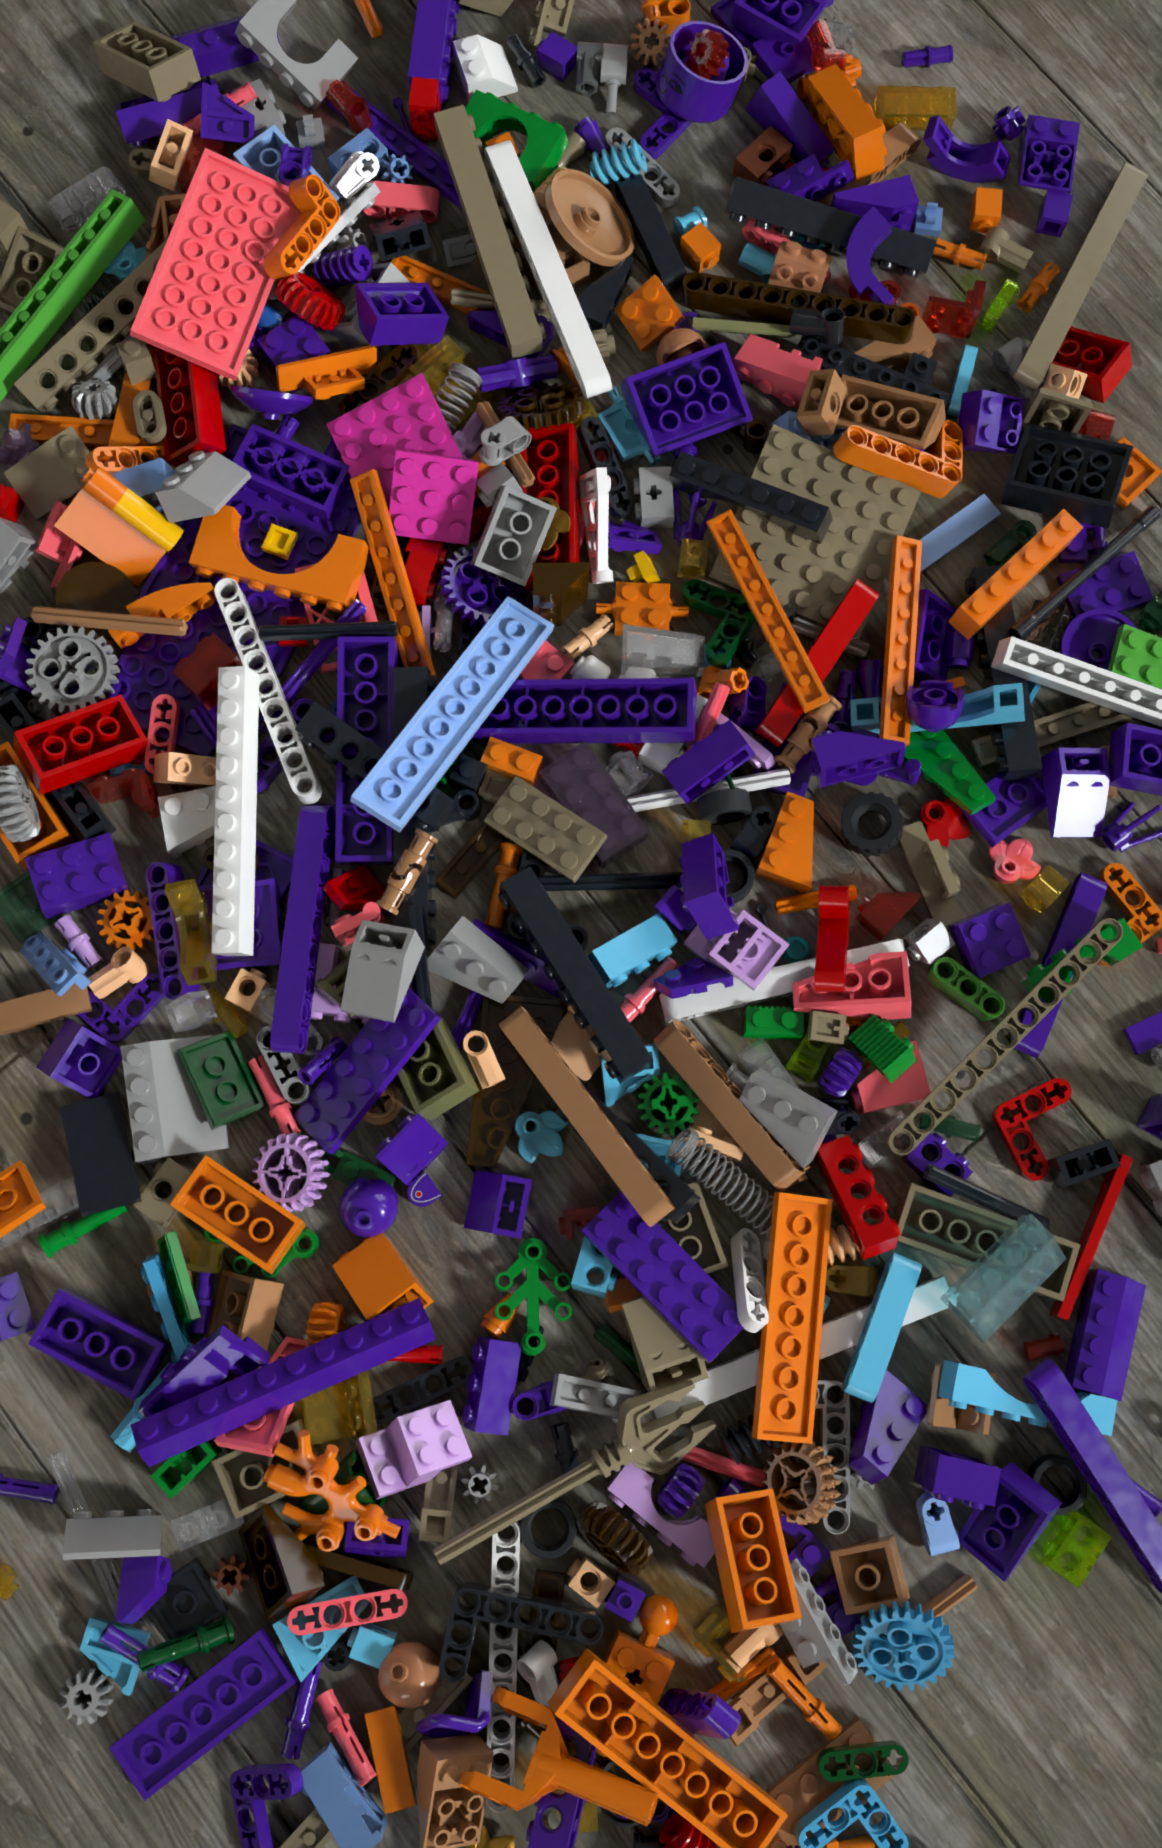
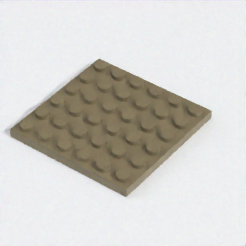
M773 424L750 477L828 506L833 520L822 543L819 544L800 537L776 522L740 506L737 507L734 516L783 610L825 626L857 578L879 593L891 565L892 540L897 535L903 536L921 491L895 479L882 477L839 460L832 450ZM719 550L709 577L740 590ZM871 610L853 635L854 638L860 639Z

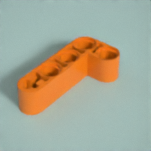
M315 174L294 180L289 185L290 198L301 214L264 260L265 271L272 279H280L297 273L340 218L341 211L337 201L323 181Z

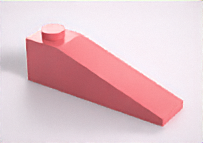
M907 951L876 953L868 956V960L854 965L852 962L848 963L846 967L845 992H815V975L793 983L794 1011L810 1013V1011L814 1010L859 1018H869L874 1014L879 1020L883 1018L887 1020L911 1018V991Z

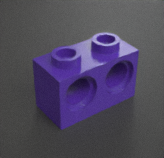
M930 1132L912 1152L904 1155L901 1160L936 1192L951 1197L955 1192L924 1179L923 1172L926 1166L932 1164L944 1170L945 1166L949 1165L955 1170L956 1176L965 1180L973 1171L967 1167L969 1162L957 1152L953 1154L946 1147L948 1143L943 1137L935 1132L933 1134ZM924 1145L931 1147L934 1152V1157L931 1161L925 1160L922 1156L921 1151Z

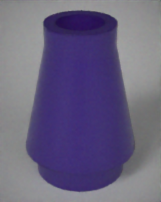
M586 117L575 126L574 131L583 138L586 148L591 153L596 152L599 158H602V149L605 148L607 152L609 151L596 120Z
M864 660L859 662V668L856 671L863 699L879 697L884 667H881L880 660Z

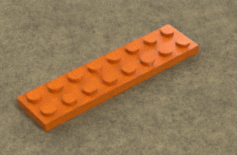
M774 1192L765 1287L769 1321L761 1331L752 1438L812 1444L833 1199Z

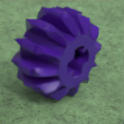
M839 1048L823 1070L818 1080V1085L830 1095L833 1094L838 1098L845 1095L862 1069L863 1059L851 1049Z
M686 1463L679 1464L657 1495V1503L669 1515L680 1518L683 1514H686L697 1499L705 1484V1479L692 1466L690 1467Z

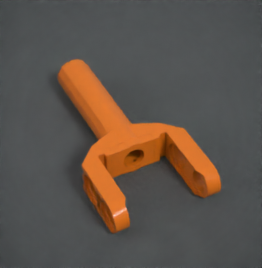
M495 1688L491 1701L499 1705L504 1712L546 1729V1731L541 1732L523 1781L524 1790H519L480 1772L464 1770L458 1785L515 1811L537 1802L542 1796L556 1789H560L646 1827L648 1823L650 1824L658 1801L657 1792L570 1756L550 1707L504 1688Z

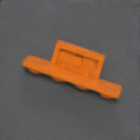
M374 345L277 365V389L280 392H287L306 388L316 400H326L334 395L352 394L357 390L365 389V379L361 375L370 373L377 366V349Z

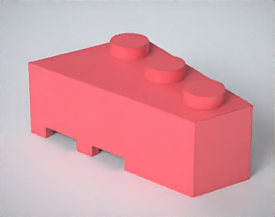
M750 334L734 358L733 365L738 378L754 384L761 392L771 394L780 399L784 405L798 410L810 371L820 370L823 359L816 356L814 360L801 357V351L793 349L790 353L778 349L780 347L779 343Z

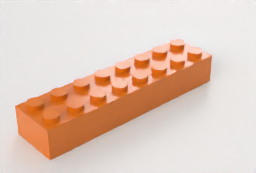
M586 1648L548 1700L553 1713L643 1786L657 1792L658 1798L721 1848H766L788 1817V1814L777 1800L588 1648Z

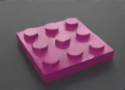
M396 449L389 507L395 535L469 545L479 461Z

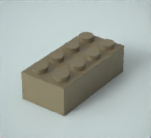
M136 21L92 42L103 74L157 102L168 101L171 99V95L179 91L188 90L193 86L192 84L201 80L192 48Z

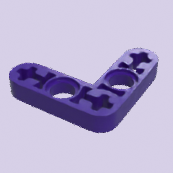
M641 68L634 74V91L663 114L642 135L640 146L653 159H657L692 122L675 115L658 98L655 85L657 73L649 68ZM668 124L674 127V131L665 133L661 130V127Z
M158 973L147 974L114 1009L94 995L93 991L88 988L91 1004L99 1003L102 1009L101 1014L94 1019L89 1018L87 1012L78 1015L103 1038L113 1043L122 1042L165 997L161 987V980L158 984L161 989L158 992L151 991L146 996L151 999L149 1003L138 995L140 992L146 995L151 989L148 984L151 981L158 982L160 975ZM139 1000L142 1003L141 1012L135 1016L129 1015L127 1011L129 1003ZM108 1019L115 1025L120 1023L118 1027L121 1031L120 1034L116 1035L113 1033L109 1035L112 1030L102 1022Z
M295 1764L247 1765L232 1773L230 1788L242 1848H273L264 1800L287 1799L302 1790L303 1776ZM263 1775L266 1777L268 1781L269 1789L265 1785ZM249 1809L251 1810V1812H252V1814H253L254 1822L252 1821V1819H251V1817H250Z

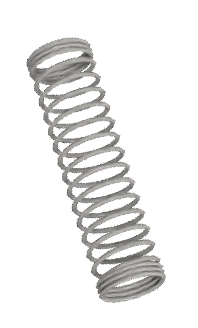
M452 363L448 370L449 376L444 378L446 384L440 385L441 391L436 393L437 399L435 400L441 402L454 413L463 416L465 414L460 408L441 400L438 395L444 394L451 401L464 408H468V404L457 396L445 392L442 387L447 386L459 396L471 401L473 398L470 394L456 386L450 385L447 379H453L462 388L472 393L477 392L475 388L481 385L482 379L469 367L460 363ZM440 408L443 416L455 423L461 422L455 415ZM446 421L450 430H457L454 425Z
M693 1128L684 1129L671 1143L667 1151V1157L676 1162V1165L684 1163L683 1171L691 1169V1177L698 1175L697 1182L705 1181L704 1188L712 1187L711 1194L719 1192L718 1200L726 1198L725 1205H732V1211L734 1212L739 1210V1217L746 1216V1223L753 1222V1228H760V1234H766V1238L770 1242L771 1226L764 1232H762V1228L772 1216L773 1206L762 1223L758 1226H755V1223L763 1211L773 1205V1202L768 1205L767 1202L768 1198L774 1199V1196L769 1195L767 1190H762L761 1185L755 1184L754 1179L748 1178L747 1173L741 1172L740 1167H734L733 1162L727 1161L726 1156L720 1155L719 1150L713 1149L712 1144H706L705 1138H699L698 1132L693 1130ZM688 1138L685 1144L677 1151L679 1146ZM698 1140H703L704 1144L695 1150ZM710 1146L711 1150L702 1156L705 1147ZM702 1149L696 1160L686 1168L690 1159ZM717 1152L718 1156L710 1160L712 1153ZM709 1154L703 1166L693 1174L696 1166ZM721 1157L724 1158L725 1162L717 1166ZM716 1160L710 1172L703 1179L699 1180L704 1170ZM727 1163H730L732 1168L724 1172ZM723 1166L716 1179L706 1186L711 1176ZM737 1169L739 1173L731 1177L733 1170ZM728 1172H730L728 1178L723 1183V1185L717 1191L713 1192L715 1186L720 1181V1179ZM745 1175L746 1179L739 1182L740 1176ZM737 1177L736 1182L734 1183L733 1187L729 1190V1192L723 1197H720L725 1187L734 1178ZM749 1180L752 1181L753 1184L746 1188L747 1182ZM744 1183L743 1188L735 1199L727 1203L735 1189ZM754 1187H759L760 1190L753 1193ZM752 1188L746 1200L738 1208L734 1209L739 1198ZM765 1192L766 1196L760 1199L761 1193ZM758 1194L752 1207L745 1214L741 1215L745 1205ZM765 1200L758 1214L753 1219L748 1220L753 1209Z

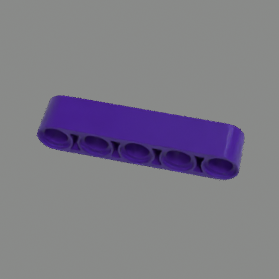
M153 862L146 870V884L162 991L164 996L170 1000H192L199 994L200 981L198 972H195L194 943L184 873L177 864Z

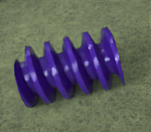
M358 245L340 251L336 250L332 253L328 252L324 255L321 254L320 258L314 262V274L318 282L329 289L366 281L370 278L373 271L371 253L364 245Z

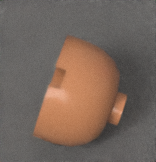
M678 328L670 331L659 342L656 350V363L660 366L709 347L698 332L689 328Z
M403 1642L393 1646L390 1653L381 1663L378 1672L380 1690L385 1698L401 1708L416 1709L425 1706L430 1701L429 1699L433 1696L434 1692L438 1691L441 1684L442 1676L439 1672V1658L428 1646L422 1643Z

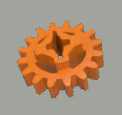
M125 890L123 897L114 893L115 900L113 902L105 900L104 903L108 906L107 909H99L98 911L104 916L103 919L97 921L100 927H104L99 934L102 937H108L106 943L110 946L116 943V949L118 950L126 946L134 951L135 945L145 949V940L154 942L151 936L153 925L149 897L143 898V894L140 891H136L134 896H132L129 890ZM128 904H138L142 907H136L133 909L130 908ZM129 916H131V917H132V919H131V923H132V924H131L130 926H127V925H126V924L128 923L127 918H128ZM126 933V934H128L131 938H129V939H124V938H120V937H118V936H116V935H117V934L122 935V934Z

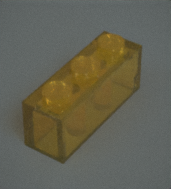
M879 86L874 102V114L877 119L880 118L883 121L885 130H891L903 121L912 131H926L929 118L939 115L951 131L957 115L956 88L944 86Z

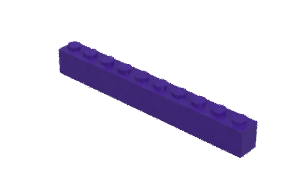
M420 1298L130 1424L137 1451L148 1467L153 1466L436 1340Z

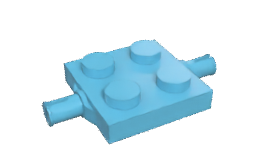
M612 386V390L608 391L607 394L611 398L613 405L609 409L597 414V418L602 422L609 440L613 442L614 449L622 462L644 454L651 467L655 466V464L657 465L661 461L658 456L653 457L628 409L625 398H622L616 386Z

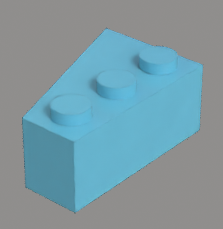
M660 913L594 949L588 955V958L607 988H615L625 982L631 974L636 973L637 975L650 967L649 963L657 959L660 962L673 953L671 948L678 940Z

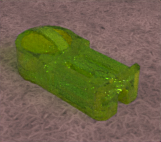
M1010 278L1005 281L985 314L980 325L981 328L992 333L1006 308L1017 300L1020 292L1019 283ZM1016 291H1017V295H1016L1015 299H1014L1013 301H1011L1012 298H1013V296L1015 295V293H1016Z

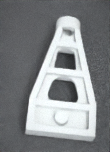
M607 467L595 468L578 477L580 506L585 527L592 584L614 582L613 571L608 567V492L611 489V479L607 475ZM594 502H596V523L592 506Z

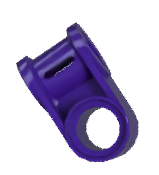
M286 143L282 144L279 177L282 184L289 187L290 183L294 180L308 176L312 163L310 146L305 145L304 148L289 147Z
M759 676L747 678L749 680L747 690L731 694L729 719L738 727L749 728L751 732H755L766 715L767 686L765 681Z
M554 1379L517 1393L512 1404L513 1414L524 1421L557 1413L567 1408L550 1405ZM527 1397L532 1400L533 1408L530 1413L520 1414L517 1411V1403L521 1398Z

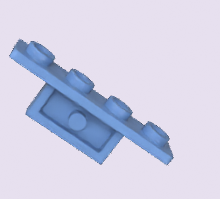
M42 931L29 937L24 943V947L20 950L59 997L74 983L82 990L91 983L84 974L87 969L78 961V958L66 947L61 951Z

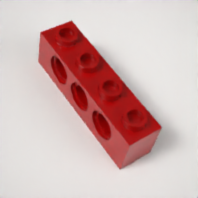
M849 1135L821 1144L815 1155V1160L862 1259L865 1260L895 1249L898 1237L900 1236L899 1227L894 1219L890 1220L886 1212L887 1203L881 1193L877 1194L874 1188L875 1180L869 1168L865 1169L861 1161L863 1157L859 1146L852 1143ZM849 1168L853 1172L846 1174L841 1172L840 1169ZM861 1193L865 1198L857 1199L852 1194ZM873 1218L878 1223L875 1225L867 1224L864 1221V1219Z

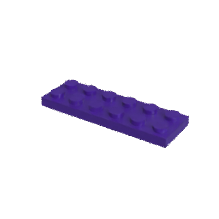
M408 988L395 1023L370 1018L293 1117L327 1153L334 1154L441 1020V1017Z
M622 1191L581 1230V1233L708 1364L743 1329L738 1319L737 1304L658 1223L649 1227Z
M262 1627L109 1748L145 1801L295 1684L298 1678Z

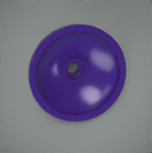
M231 385L233 395L246 407L262 412V418L278 420L279 415L295 414L313 403V397Z
M1093 609L1078 615L1066 627L1061 639L1060 653L1108 670L1119 626L1126 624L1134 628L1137 627L1126 616L1113 610ZM1092 651L1098 652L1100 658H1095L1092 655Z

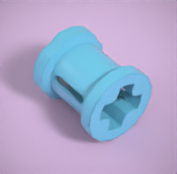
M699 206L693 207L692 212L683 217L677 216L673 219L675 230L680 238L701 222L707 228L706 216Z

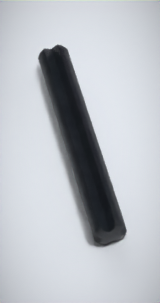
M409 905L405 907L406 927L415 929L425 946L412 978L413 992L433 1010L421 905Z

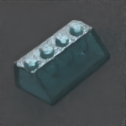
M1032 1214L1022 1215L940 1299L982 1343H985L1066 1260V1257L1053 1235Z

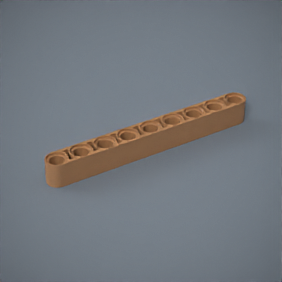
M520 1006L501 1021L499 1026L645 1223L652 1227L675 1209L672 1202L530 1014Z

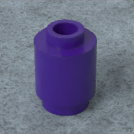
M953 628V632L947 633L945 660H948V667L955 669L970 668V662L973 661L975 634L967 640L955 628Z

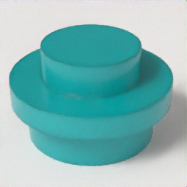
M791 936L785 940L790 944L782 954L787 962L795 963L808 958L810 946L804 938Z

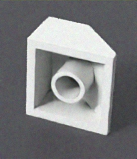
M478 34L453 41L454 61L468 102L476 89L485 94L490 92L496 97L518 92L502 45Z

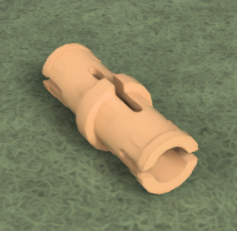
M602 614L590 626L580 629L579 634L562 646V651L564 653L567 651L565 655L574 661L587 648H593L597 645V640L614 628L613 623L608 625L607 623L611 620Z

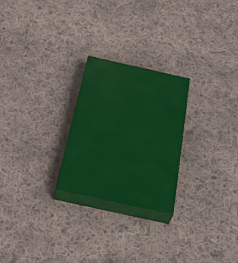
M231 1030L176 1051L211 1130L263 1110L266 1107Z

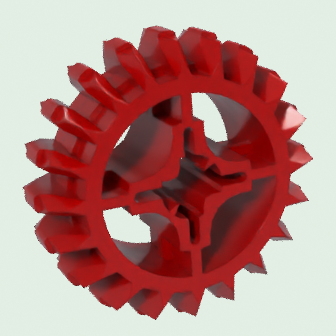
M300 272L280 278L277 281L275 287L276 296L285 307L297 314L299 318L323 330H333L342 321L345 313L344 304L341 302V299L337 298L334 293L320 282Z

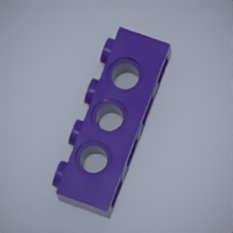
M555 1718L565 1746L571 1741H574L576 1744L577 1752L574 1758L593 1765L596 1747L560 1718ZM557 1789L542 1796L534 1803L537 1807L535 1819L531 1820L526 1833V1841H529L528 1848H574L585 1800L567 1792L559 1794ZM557 1809L561 1815V1822L557 1828L552 1829L549 1826L548 1817L553 1810Z

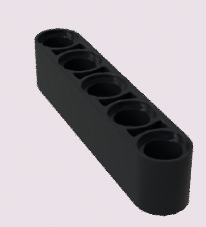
M641 174L616 182L615 191L618 201L630 219L635 238L652 274L659 277L667 291L681 287L683 278L687 275L685 266Z

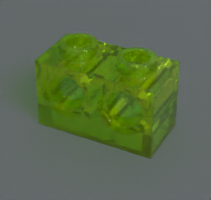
M1073 1512L1061 1519L1058 1526L1060 1530L1054 1540L1050 1539L1043 1547V1557L1040 1561L1069 1583L1080 1588L1112 1536L1084 1515ZM1085 1526L1087 1530L1086 1538L1078 1542L1076 1538L1077 1530ZM1069 1552V1564L1061 1567L1059 1562L1061 1555Z

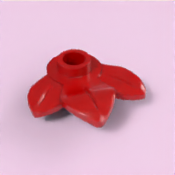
M950 798L942 802L930 800L921 807L920 818L927 826L926 833L930 841L938 839L940 845H944L947 848L950 839L961 840L971 835L967 823L961 817L963 812ZM929 811L936 812L937 818H931L929 816Z

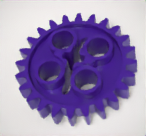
M472 546L469 552L462 548L459 554L455 552L451 559L448 558L440 573L442 578L439 585L443 587L440 594L448 596L445 605H454L452 613H462L461 621L468 617L470 619V626H473L477 621L482 629L507 596L524 606L526 602L524 597L527 591L522 589L523 586L470 564L476 548Z

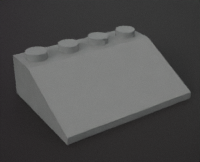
M214 1035L148 1041L120 1046L135 1162L147 1164L163 1159L166 1160L168 1157L180 1158L230 1149L227 1124L211 1130L176 1054L178 1049Z

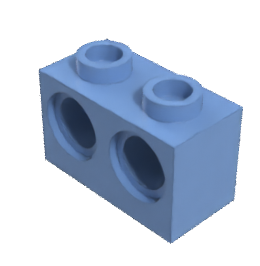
M366 128L327 158L330 173L334 177L350 155L360 151L376 156L379 162L377 174H381L385 171L381 165L384 161L389 162L388 150Z

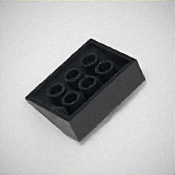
M1027 423L1005 483L1002 504L1051 516H1056L1065 509L1078 522L1109 529L1134 446Z

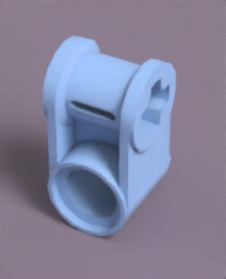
M928 1492L921 1494L916 1501V1510L928 1555L931 1557L960 1549L959 1539L946 1502L935 1499V1496L928 1495ZM931 1503H934L938 1507L934 1508V1514L931 1515L927 1510H930Z

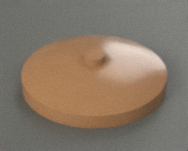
M564 169L556 173L546 186L545 202L551 220L562 237L578 253L599 265L616 266L626 257L630 256L635 245L634 231L627 213L616 197L598 180L584 172Z

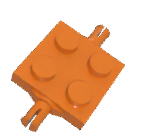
M616 582V594L613 604L596 602V614L612 615L615 623L614 636L669 638V624L672 617L688 618L689 606H672L670 584Z

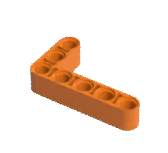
M946 420L943 423L936 441L927 447V453L856 425L850 426L833 446V452L839 460L879 476L895 479L936 498H944L962 480L963 432L961 427L952 420Z

